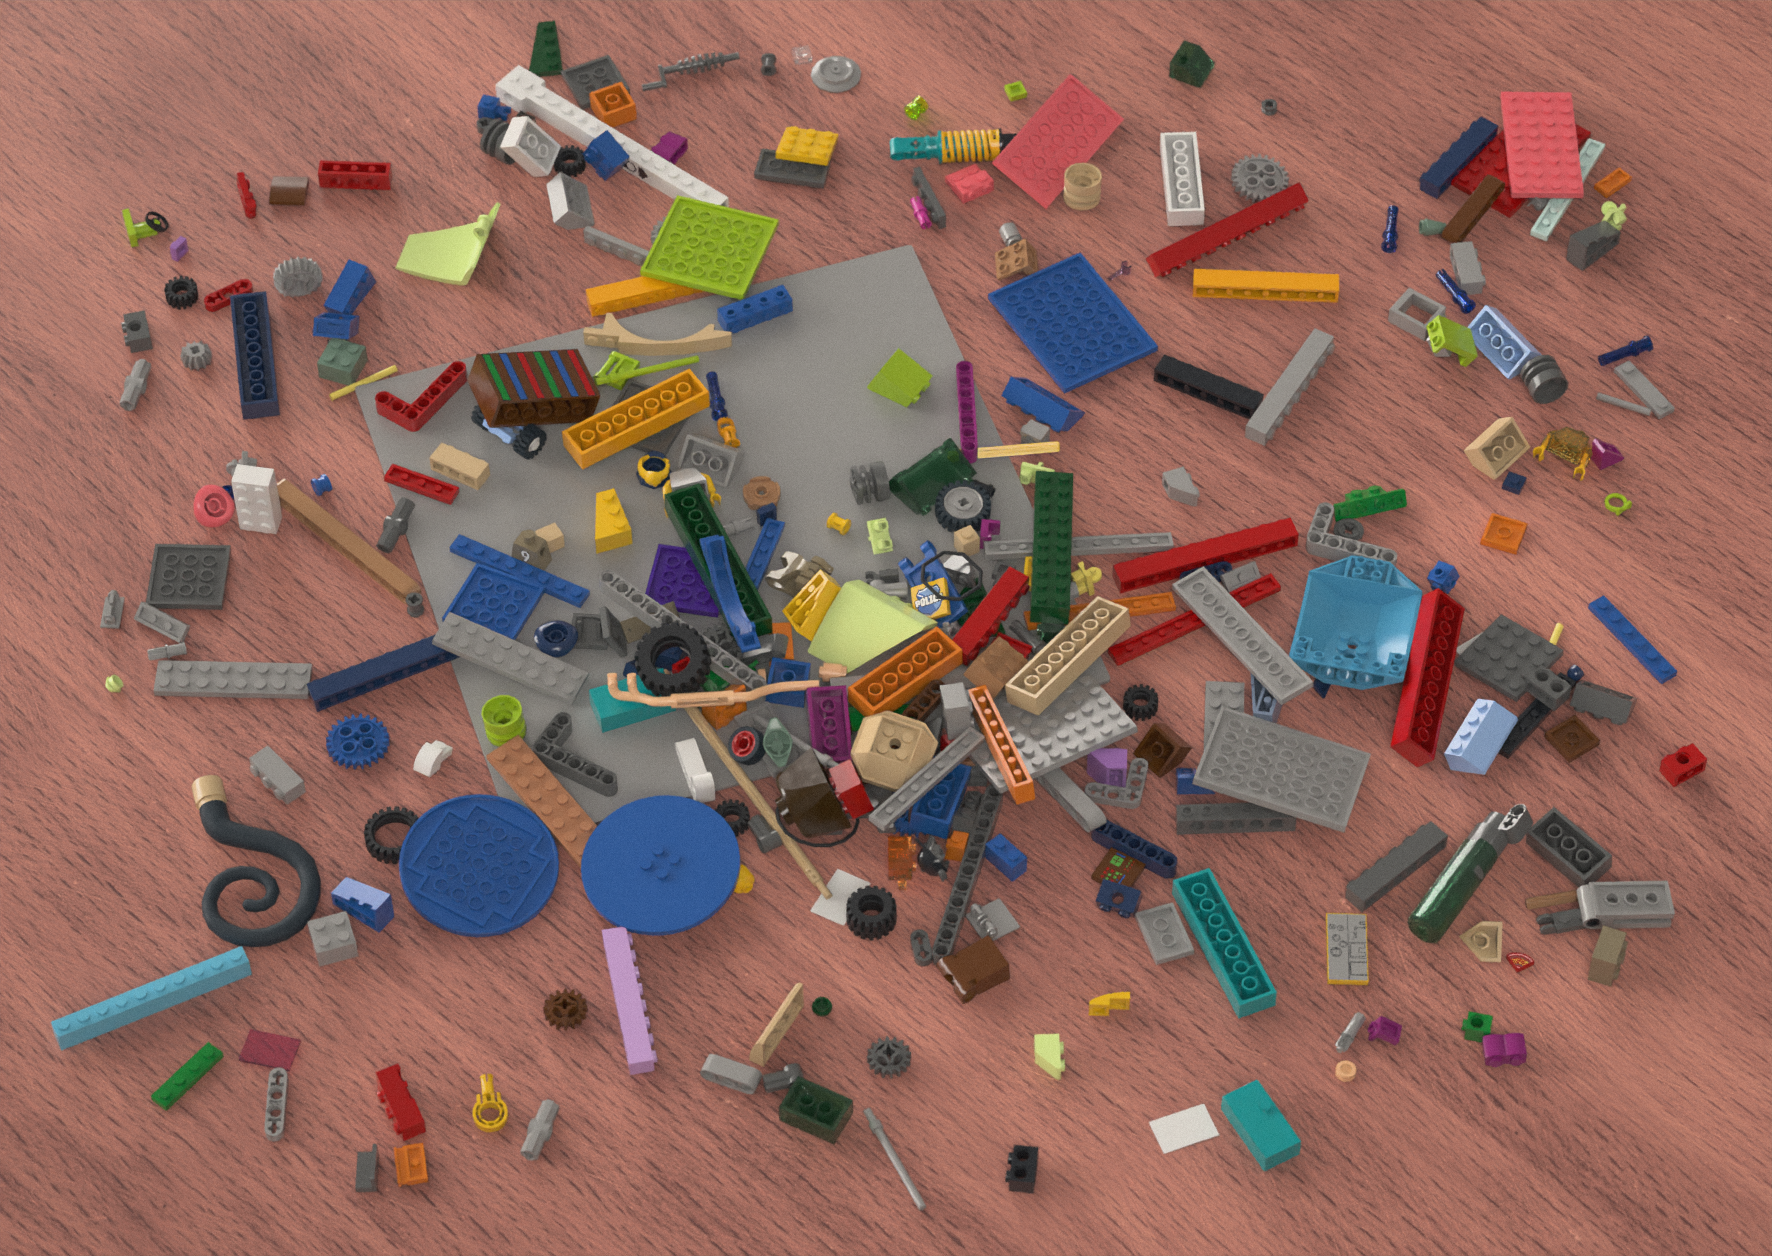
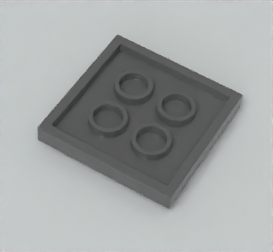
M610 55L561 71L562 78L582 110L590 108V92L622 82L630 94L629 86Z

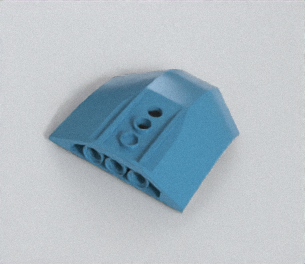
M1352 555L1310 570L1289 657L1302 670L1327 684L1365 690L1403 682L1423 591L1391 562L1380 559L1376 560ZM1349 645H1355V646H1357V648H1356V649H1350V648H1348V646H1349Z

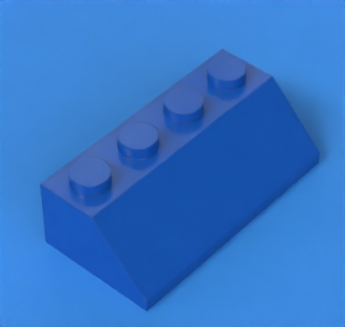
M1011 376L1001 395L1007 399L1006 402L1008 404L1021 407L1023 413L1036 416L1035 419L1043 424L1048 423L1051 425L1050 428L1058 433L1060 431H1069L1085 414L1084 411L1024 377Z

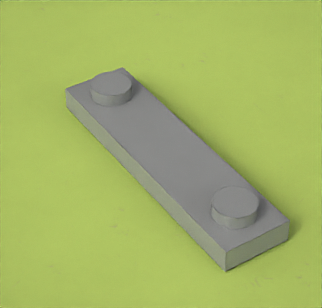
M1630 361L1614 368V373L1648 408L1652 409L1651 411L1658 419L1674 412L1675 407Z

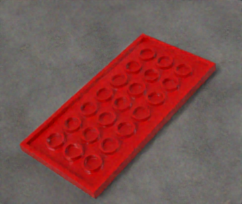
M1575 123L1579 149L1591 137V132ZM1503 129L1452 180L1451 185L1471 196L1488 174L1504 181L1505 188L1491 208L1511 218L1529 198H1511Z

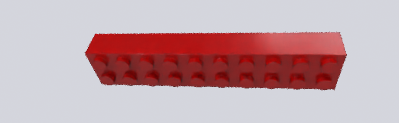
M1439 588L1423 595L1421 598L1390 748L1417 768L1433 761L1435 758L1465 611L1464 607Z

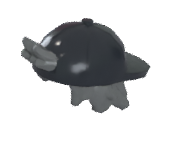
M929 835L927 842L924 844L919 839H914L921 848L917 855V863L921 871L930 876H940L941 881L944 882L947 879L946 873L948 872L950 861L944 862L946 855L943 853L941 845L937 844L935 837Z

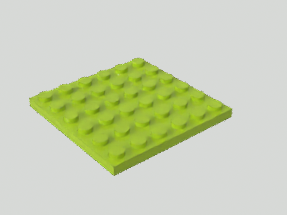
M677 195L640 270V275L742 300L745 298L779 226V219Z

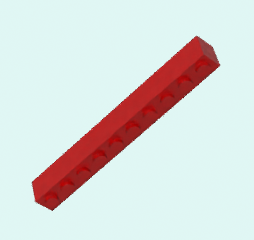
M1300 182L1151 254L1146 258V261L1155 278L1160 275L1164 278L1172 273L1171 270L1175 268L1180 270L1187 266V262L1192 261V263H1195L1202 259L1201 255L1205 253L1209 256L1217 251L1216 248L1221 246L1223 249L1231 245L1232 240L1240 241L1247 237L1246 233L1248 232L1254 234L1261 230V226L1266 225L1268 227L1276 222L1275 219L1280 217L1282 220L1290 216V212L1293 210L1296 213L1305 208L1304 205L1309 202V199Z
M1291 517L1280 519L1272 523L1261 524L1257 527L1243 529L1234 533H1227L1223 536L1190 543L1189 545L1172 548L1160 553L1156 552L1145 557L1119 562L1113 565L1112 577L1121 594L1180 578L1182 572L1222 561L1233 564L1298 546L1299 533Z

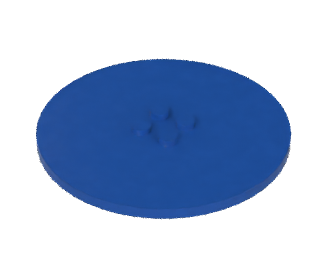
M484 794L455 797L429 809L408 831L399 857L401 885L413 908L436 927L467 937L501 935L520 928L531 921L549 902L555 890L559 873L557 847L553 836L543 821L528 808L517 802L499 796Z
M652 796L630 802L618 808L596 827L583 851L581 877L590 903L611 924L617 927H624L631 933L641 935H670L702 924L725 905L732 895L739 878L741 865L740 851L735 834L729 824L709 806L681 796Z

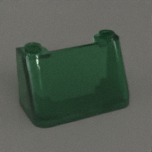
M950 437L943 442L942 446L934 449L917 463L894 475L889 481L890 492L917 516L920 514L925 516L932 510L930 507L935 505L938 492L942 490V487L945 485L948 487V483L951 482L955 485V481L959 480L960 484H963V480H965L970 485L977 472Z

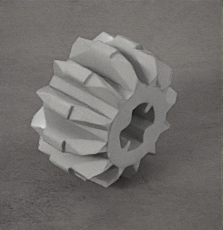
M194 341L192 344L187 343L186 347H182L180 357L185 368L189 367L191 371L193 369L199 371L200 368L206 369V365H210L212 352L208 344H204L202 341L199 343Z

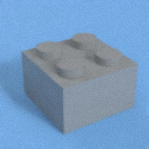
M963 682L941 685L942 716L948 740L959 737L970 726L974 728L973 716L970 717L971 713H973L972 702L970 701L968 689H964Z
M346 911L307 921L319 967L358 956L355 937Z

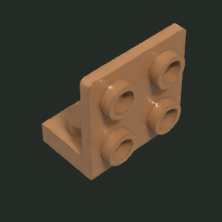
M1026 238L995 252L996 274L999 281L1021 271L1026 275L1038 272L1037 250Z

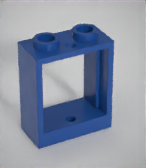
M323 312L314 317L313 336L350 339L359 333L360 316Z

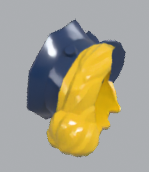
M659 451L646 453L639 459L637 464L638 471L636 475L643 486L657 489L663 487L666 481L670 480V473L672 471L669 459Z

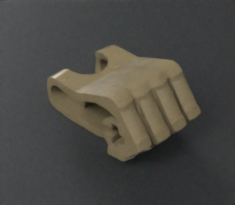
M786 551L780 557L784 568L777 571L770 570L765 576V580L771 588L784 592L794 598L820 569L831 575L834 568L825 559L816 555L811 559V562H807L800 554Z

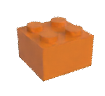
M622 82L589 93L592 111L598 120L613 128L637 119L636 104Z

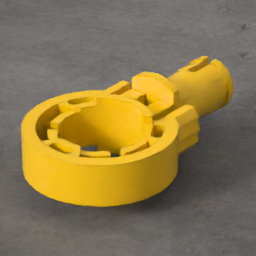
M483 1074L480 1076L483 1103L481 1104L480 1094H477V1102L472 1112L473 1121L484 1132H496L507 1123L508 1109L505 1102L501 1099L500 1092H496L497 1102L495 1101L493 1075L487 1074L488 1082H486V1076ZM488 1108H494L500 1112V1118L498 1117L493 1121H485L482 1119L481 1113Z

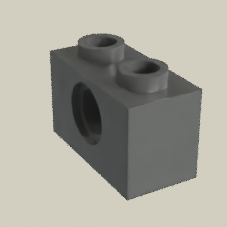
M145 310L123 314L124 322H121L123 333H127L124 336L125 345L130 346L131 353L153 349Z

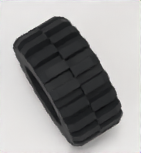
M665 622L661 623L659 628H656V626L650 629L651 633H645L642 636L643 642H638L636 646L638 651L634 655L636 660L635 667L645 688L651 690L655 696L661 694L662 697L671 696V694L697 692L700 689L699 685H704L707 681L705 675L708 676L711 671L709 666L711 665V657L702 635H699L695 628L690 629L689 625L685 623L679 626L678 622H671V625H667ZM680 647L689 651L691 655L690 661L682 671L676 674H663L657 671L655 667L656 660L666 649Z

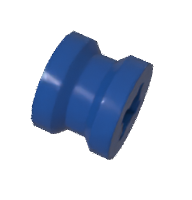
M322 474L318 479H311L312 488L317 496H321L325 491H332L331 482L326 474Z

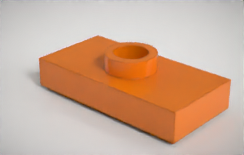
M1619 167L1594 184V189L1605 198H1608L1630 183L1632 177Z

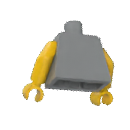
M679 468L676 472L670 473V480H667L662 488L664 498V494L699 483L705 495L709 496L710 494L712 508H714V501H717L719 506L721 504V496L715 493L716 489L711 477L699 472L696 468ZM664 509V511H665V516L668 518V514H667L666 510Z

